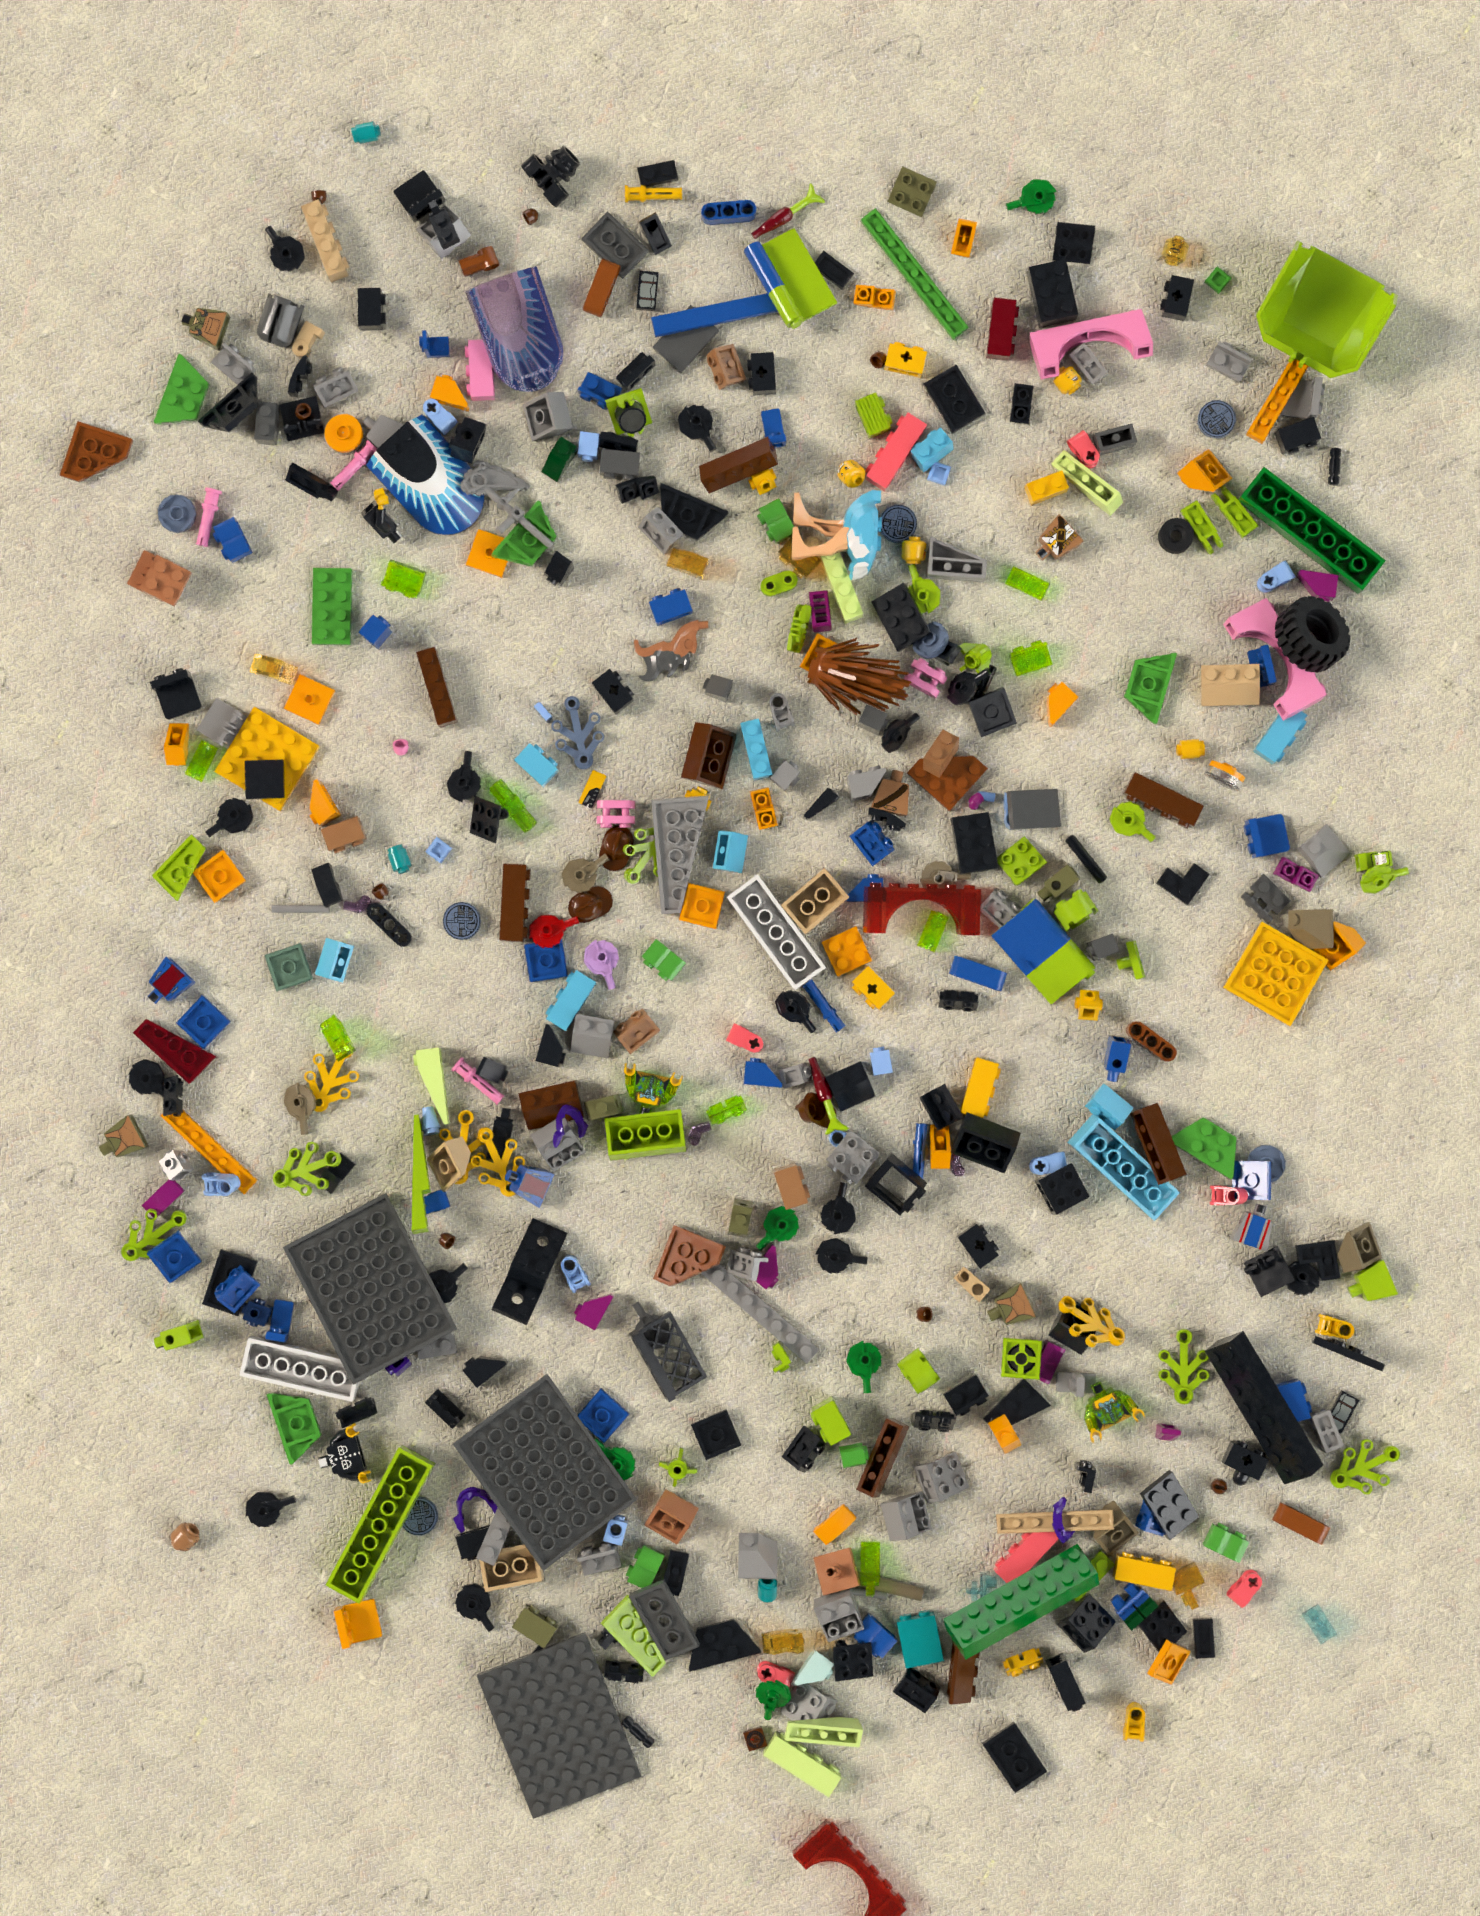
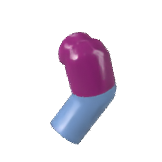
M976 792L968 801L969 808L976 810L983 801L994 802L995 793Z

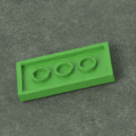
M313 568L312 645H351L352 569Z

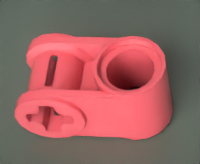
M1084 430L1067 440L1070 450L1084 466L1092 469L1097 465L1100 454ZM1087 456H1089V457H1092V456H1093V457H1094L1093 461H1092L1091 459L1087 460V459H1086Z
M735 1023L726 1038V1041L754 1053L761 1051L764 1045L761 1037ZM758 1039L760 1046L752 1049L750 1041Z
M1210 1185L1212 1199L1209 1205L1244 1204L1248 1199V1193L1242 1187ZM1235 1192H1237V1194H1238V1199H1237V1200H1235V1198H1234V1193H1235Z
M1246 1570L1229 1588L1226 1595L1243 1608L1262 1586V1579L1255 1570ZM1249 1578L1255 1579V1582H1249Z
M762 1661L757 1666L758 1677L762 1682H775L778 1680L790 1687L795 1676V1672L769 1661ZM767 1668H769L770 1673L767 1672L765 1675H763L762 1670L765 1671Z

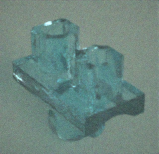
M980 1572V1588H977V1581H971L972 1588H967L966 1593L972 1594V1601H976L977 1594H980V1598L986 1595V1588H997V1576L986 1575V1572Z
M1319 1604L1302 1613V1616L1321 1645L1337 1635Z

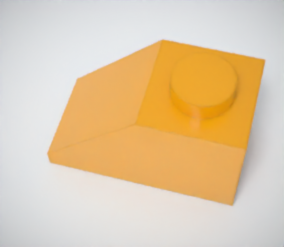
M436 375L430 399H435L442 405L469 412V406L453 378L448 375H442V377Z
M1063 682L1059 685L1055 683L1048 690L1050 695L1047 697L1048 725L1050 727L1078 698Z
M169 723L164 743L166 765H186L189 749V723Z
M930 1125L931 1169H950L949 1125L939 1131L935 1125Z
M1005 1414L988 1423L1004 1454L1021 1446V1442Z

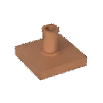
M851 1548L813 1558L823 1596L861 1586Z

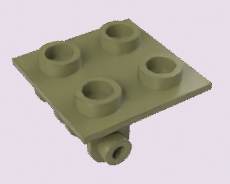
M902 166L887 202L922 217L935 190L937 181Z

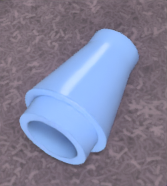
M433 1106L422 1108V1131L424 1135L439 1134L441 1127Z

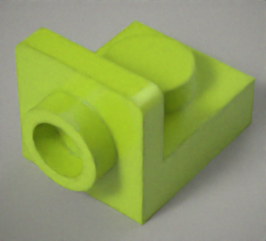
M778 1341L772 1345L774 1350L771 1353L777 1361L781 1360V1363L773 1367V1371L775 1373L777 1371L782 1373L790 1367L791 1359Z

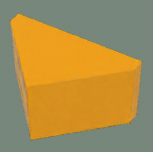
M958 219L951 254L970 257L977 222Z

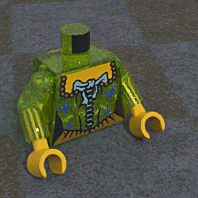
M627 1063L624 1065L625 1086L629 1096L634 1099L633 1102L641 1103L639 1114L651 1113L652 1106L661 1107V1105H666L676 1095L678 1087L683 1080L682 1075L680 1079H676L674 1077L675 1072L669 1078L637 1071L635 1063H633L632 1069L627 1068Z
M1101 1382L1091 1385L1094 1396L1088 1398V1404L1085 1406L1084 1421L1088 1431L1091 1432L1090 1441L1094 1443V1435H1098L1101 1441V1431L1132 1415L1136 1422H1139L1136 1418L1138 1413H1141L1145 1418L1144 1412L1138 1409L1137 1404L1128 1394L1121 1390H1114L1112 1387L1105 1390Z

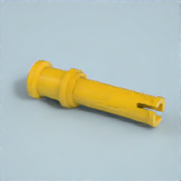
M625 185V203H628V201H641V203H644L646 200H682V187L646 188L644 185L640 187H628V185ZM655 193H672V194H655Z

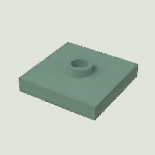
M302 943L264 955L276 992L313 980Z

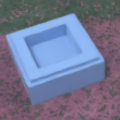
M935 462L931 466L927 480L945 486L951 467Z
M538 702L534 706L547 723L552 719L551 714L541 703Z
M436 837L425 852L439 863H442L452 848Z

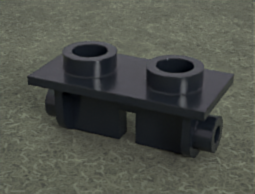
M944 989L939 994L938 1008L945 1010L962 1009L965 1012L977 1011L978 994L961 991V997H957V991Z
M178 1075L164 1079L163 1116L173 1114L174 1117H180L181 1113H183V1100L178 1099V1096H183V1082L181 1078H178Z
M439 1389L425 1402L452 1429L465 1416Z
M365 1397V1399L354 1403L355 1406L353 1407L349 1405L338 1409V1412H335L337 1419H340L341 1427L345 1428L377 1414L374 1398Z
M606 1660L604 1678L621 1681L623 1675L626 1676L625 1682L638 1684L643 1682L644 1669L635 1662L627 1663L617 1660Z

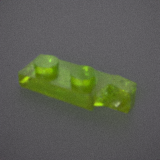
M860 1542L861 1586H866V1597H873L875 1595V1586H879L880 1542Z

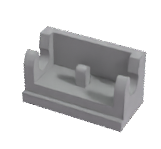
M1085 343L1069 354L1092 385L1097 384L1100 379L1108 375V372Z
M1322 1409L1319 1413H1310V1422L1321 1450L1328 1453L1344 1447L1331 1411Z

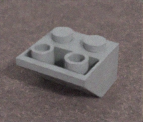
M879 765L870 767L867 772L863 773L862 770L851 771L846 779L851 802L870 798L885 775L886 769L881 768Z
M565 1117L562 1119L565 1134L562 1136L557 1148L553 1145V1135L557 1131L556 1120L531 1134L538 1151L553 1172L586 1152Z
M922 1491L892 1498L881 1503L890 1541L908 1540L932 1529Z
M851 1589L814 1599V1611L828 1643L864 1630L859 1608Z

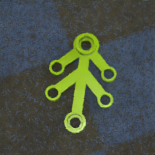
M654 827L636 829L634 832L635 838L644 840L646 836L654 835ZM643 831V836L639 838L638 832ZM655 838L650 842L635 845L626 844L623 847L624 854L628 856H633L636 852L645 851L635 867L628 868L625 871L624 878L627 882L635 884L640 880V872L652 856L654 863L653 874L658 877L656 873ZM628 847H632L631 853H627ZM635 873L636 878L631 880V874Z
M308 1142L303 1157L300 1149L292 1148L289 1151V1157L283 1169H279L274 1173L273 1182L279 1188L289 1186L299 1191L300 1195L309 1196L312 1193L311 1186L301 1185L293 1180L300 1176L315 1184L318 1189L326 1190L329 1186V1181L325 1178H318L310 1172L326 1166H338L341 1163V1155L338 1152L329 1151L325 1154L324 1159L308 1164L312 1155L318 1152L319 1145L315 1142ZM311 1145H314L313 1151L310 1150ZM297 1151V1156L294 1158L293 1153ZM336 1156V1162L333 1163L332 1158ZM302 1157L297 1169L291 1171L295 1160H299ZM283 1175L285 1176L284 1182L281 1181ZM321 1181L325 1183L323 1187L320 1186ZM307 1187V1192L304 1194L303 1189Z
M148 1209L145 1214L146 1226L143 1239L137 1242V1234L141 1229V1222L139 1220H132L129 1225L131 1230L129 1242L124 1244L121 1249L122 1257L127 1261H135L139 1257L149 1258L147 1255L149 1250H144L143 1248L147 1245L157 1246L165 1240L158 1237L174 1226L184 1225L187 1218L186 1213L183 1210H175L169 1221L153 1231L157 1211L155 1209ZM152 1212L155 1214V1216L153 1218L148 1217V1213ZM180 1216L182 1221L177 1222L175 1218ZM136 1223L139 1225V1227L137 1229L132 1228V1224ZM132 1249L135 1253L133 1255H129L127 1251Z
M1180 1329L1176 1333V1340L1180 1343V1365L1170 1356L1167 1350L1163 1349L1158 1353V1358L1166 1362L1180 1376V1385L1170 1377V1372L1167 1369H1161L1158 1372V1377L1174 1390V1398L1178 1403L1188 1404L1193 1399V1391L1209 1378V1373L1205 1369L1198 1370L1197 1377L1189 1384L1188 1376L1202 1362L1207 1361L1208 1356L1206 1354L1205 1359H1200V1353H1205V1350H1199L1196 1354L1197 1357L1188 1365V1344L1192 1341V1334L1187 1329ZM1182 1333H1186L1187 1338L1185 1340H1181L1180 1335ZM1163 1352H1166L1168 1355L1166 1359L1161 1358ZM1164 1371L1168 1374L1166 1378L1161 1377V1373ZM1201 1372L1206 1373V1377L1203 1379L1199 1377ZM1182 1391H1186L1187 1393L1186 1397L1184 1398L1180 1397V1393Z
M1363 1439L1360 1443L1361 1449L1354 1468L1347 1470L1350 1459L1356 1456V1451L1351 1447H1346L1343 1450L1344 1456L1339 1469L1334 1470L1330 1475V1482L1336 1488L1350 1486L1368 1495L1372 1492L1371 1484L1368 1482L1360 1483L1351 1478L1360 1475L1378 1482L1381 1486H1387L1390 1483V1478L1387 1475L1377 1474L1369 1471V1469L1386 1461H1397L1400 1457V1451L1395 1446L1390 1445L1384 1449L1383 1454L1365 1462L1368 1451L1373 1448V1442L1369 1439ZM1368 1441L1370 1446L1364 1448V1443ZM1348 1450H1352L1351 1456L1346 1455ZM1391 1451H1395L1396 1453L1395 1457L1391 1458L1389 1455ZM1340 1475L1343 1476L1342 1482L1337 1481V1477ZM1382 1477H1386L1385 1483L1380 1482ZM1368 1485L1369 1490L1363 1491V1486Z

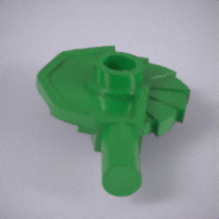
M1033 179L1022 188L1019 200L1006 203L1007 211L1021 207V209L1027 208V211L1035 213V215L1045 214L1049 209H1052L1056 201L1054 193L1057 191L1048 180Z
M780 1206L768 1212L763 1224L766 1236L756 1245L760 1251L771 1241H788L793 1236L795 1237L797 1229H799V1219L794 1214V1210H786L785 1206Z
M863 1340L850 1347L846 1362L851 1372L863 1379V1392L871 1393L870 1379L872 1374L877 1372L879 1366L881 1367L882 1356L876 1346L872 1345V1343H864Z
M595 1439L623 1481L634 1476L632 1473L636 1468V1460L631 1451L624 1447H613L612 1449L609 1446H604L598 1439Z
M778 1680L775 1682L766 1681L759 1683L755 1690L756 1698H758L761 1704H764L765 1720L771 1719L775 1708L784 1707L791 1700L789 1687Z

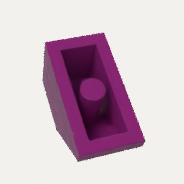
M1306 570L1297 572V578L1311 596L1322 598L1324 602H1330L1336 598L1339 575Z
M773 1244L763 1255L768 1258V1262L759 1263L756 1282L764 1289L768 1287L772 1289L779 1280L776 1278L778 1276L776 1246Z
M610 1293L586 1300L583 1305L579 1303L574 1312L577 1315L575 1320L596 1330L614 1295Z

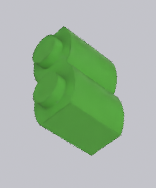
M779 498L759 508L760 514L757 517L761 525L765 524L768 528L766 534L770 542L774 541L777 545L793 536L794 525Z
M657 939L642 955L645 959L643 963L651 970L653 967L659 970L658 975L665 981L668 979L673 981L686 965V962Z
M862 1442L839 1447L843 1468L864 1465L866 1460H869L867 1446H863Z
M1218 1522L1217 1525L1212 1523L1203 1545L1240 1563L1249 1544V1541L1245 1539L1246 1535L1235 1531L1234 1534L1228 1531L1229 1527Z
M643 1545L642 1548L638 1547L634 1558L637 1560L634 1566H629L626 1576H628L627 1582L640 1588L651 1585L665 1554L647 1545Z

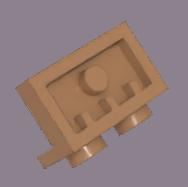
M734 344L714 348L707 354V362L712 369L714 381L719 390L746 380Z
M642 1008L635 1011L627 1021L620 1023L613 1033L629 1054H632L656 1035L660 1029Z

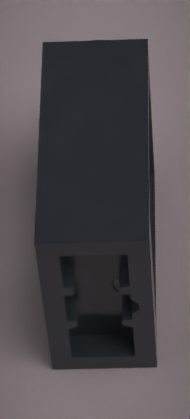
M891 1154L871 1176L865 1187L901 1216L904 1211L908 1213L914 1206L913 1201L916 1198L920 1199L925 1194L926 1190L924 1188L927 1182L894 1154ZM891 1167L895 1168L917 1187L904 1203L879 1183Z
M1063 1653L1045 1660L1067 1711L1072 1710V1712L1080 1710L1083 1707L1082 1705L1086 1703Z

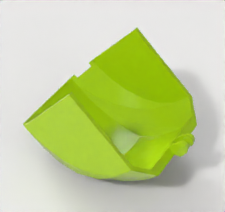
M1296 241L1256 314L1262 339L1267 344L1289 355L1288 362L1291 363L1294 359L1300 361L1299 368L1306 364L1329 378L1358 371L1395 309L1398 295L1393 292L1390 295L1383 290L1385 285L1314 246H1310L1309 249L1302 246V242Z

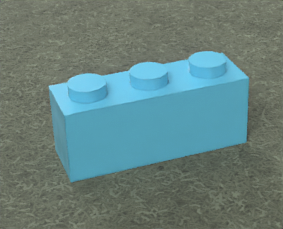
M1301 711L1283 721L1278 714L1253 752L1270 764L1276 761L1280 762L1285 755L1283 752L1285 747H1290L1296 739L1294 736L1296 731H1301L1307 723L1305 721L1307 715Z
M759 719L740 723L753 780L771 777L772 770Z
M578 970L575 973L571 971L566 979V982H568L565 989L561 988L555 997L558 999L555 1005L551 1004L545 1013L548 1015L546 1018L548 1021L564 1031L568 1030L576 1014H578L597 983Z

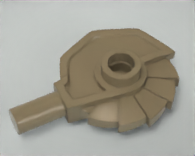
M603 854L594 862H589L584 858L569 861L562 872L564 886H568L572 892L575 891L577 893L590 891V888L596 884L598 868L609 860L607 855Z
M936 860L925 866L924 870H922V878L919 879L925 892L941 896L951 891L957 880H971V873L960 875V872L952 871V868L946 862Z
M296 1083L286 1089L284 1104L288 1113L300 1122L301 1135L309 1134L307 1120L314 1109H316V1098L313 1091L307 1085Z

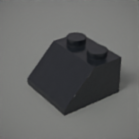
M861 1061L825 1076L840 1112L875 1097Z
M1075 1301L1076 1308L1089 1315L1088 1311L1084 1310L1081 1304ZM1060 1311L1048 1336L1082 1355L1088 1348L1085 1342L1086 1338L1090 1334H1095L1096 1331L1083 1332L1078 1337L1072 1336L1069 1333V1328L1074 1323L1079 1325L1087 1323L1071 1313H1062Z

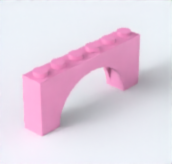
M1142 309L1031 332L1030 347L1040 380L1059 376V364L1063 356L1072 348L1086 342L1108 341L1116 343L1127 349L1134 360L1153 356V341Z
M1265 598L1232 615L1223 625L1233 640L1242 637L1260 639L1271 645L1282 657L1287 669L1288 684L1284 695L1273 705L1284 721L1318 703L1327 694L1324 685L1316 678L1315 672H1307L1305 669L1297 668L1295 663L1292 664L1289 658L1283 655V650L1277 644L1278 639L1275 638V624L1278 615L1275 612L1274 605Z

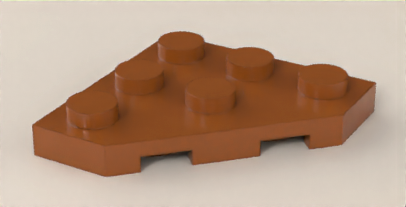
M77 421L60 476L81 482L127 459L133 439Z
M975 756L953 757L939 778L923 770V758H921L907 774L944 808L950 811L988 768Z
M674 1225L653 1279L668 1286L679 1284L719 1265L726 1246Z

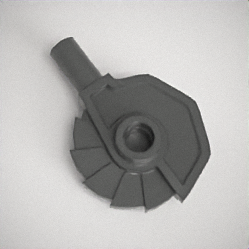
M639 1301L632 1305L640 1320L635 1327L636 1331L660 1317L655 1314L652 1316L646 1313ZM663 1320L660 1329L669 1331V1323ZM649 1329L643 1334L646 1339L653 1341L656 1330ZM659 1331L657 1342L665 1344L669 1333ZM657 1344L655 1346V1349L664 1348L663 1346Z

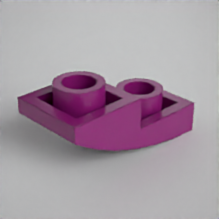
M1281 857L1273 873L1307 892H1311L1319 877L1316 873L1297 865L1285 857Z
M167 1180L141 1206L146 1211L148 1209H155L158 1217L185 1190L175 1180ZM152 1212L149 1213L152 1217L155 1216L154 1213H152Z

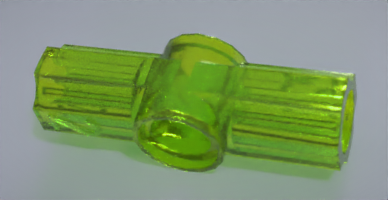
M502 779L496 781L489 788L493 796L501 803L500 806L507 809L509 817L514 819L524 833H527L538 824L535 818L527 811L524 803L516 794H513Z

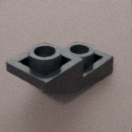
M303 356L292 373L288 386L290 397H298V393L302 391V381L300 379L308 380V374L312 373V363L307 356Z
M1014 383L1010 422L1029 424L1033 385Z
M655 476L639 477L615 485L622 504L637 497L644 500L659 493Z
M869 807L868 817H871L873 821H883V818L886 819L885 826L889 827V830L901 831V828L905 829L906 823L895 815L876 808Z
M328 862L311 869L324 907L327 908L343 901L339 884L335 881L332 865Z

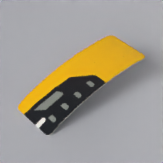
M595 770L592 771L579 799L580 804L593 808L606 775Z

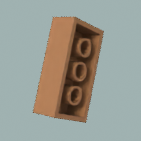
M796 1163L773 1169L786 1210L808 1203L807 1198H810L807 1185H802L801 1182L802 1179H805L801 1166H796Z

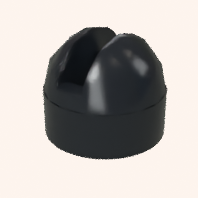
M1235 1470L1233 1474V1481L1239 1486L1245 1485L1250 1476L1238 1470Z

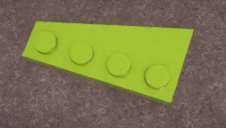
M626 1595L600 1624L651 1677H654L666 1662L632 1601Z

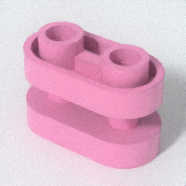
M914 659L910 666L914 669L913 674L905 675L903 679L911 681L912 683L909 685L921 692L937 698L940 691L936 686L937 684L944 685L947 680L946 672L937 667L935 669L929 667V663L924 659ZM922 674L927 678L931 679L930 683L921 680L919 678L920 675Z
M597 801V809H603L602 816H597V824H600V828H612V824L620 825V828H631V824H635V816H629V809H635V801ZM610 809H622V816H610Z

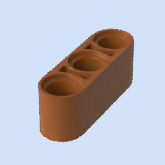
M604 258L601 260L585 300L583 311L600 318L602 317L621 265Z
M1138 1021L1127 1025V1035L1162 1061H1172L1177 1055L1176 1048L1146 1025ZM1133 1025L1140 1027V1033L1137 1036L1131 1032ZM1149 1036H1153L1156 1039V1044L1153 1047L1147 1045V1038ZM1166 1047L1171 1050L1169 1058H1164L1162 1055V1051Z
M1280 1502L1272 1518L1273 1521L1320 1545L1323 1544L1330 1530L1329 1526Z

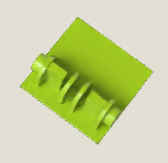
M1025 836L997 857L998 865L1011 878L1015 886L1020 885L1047 864V861Z

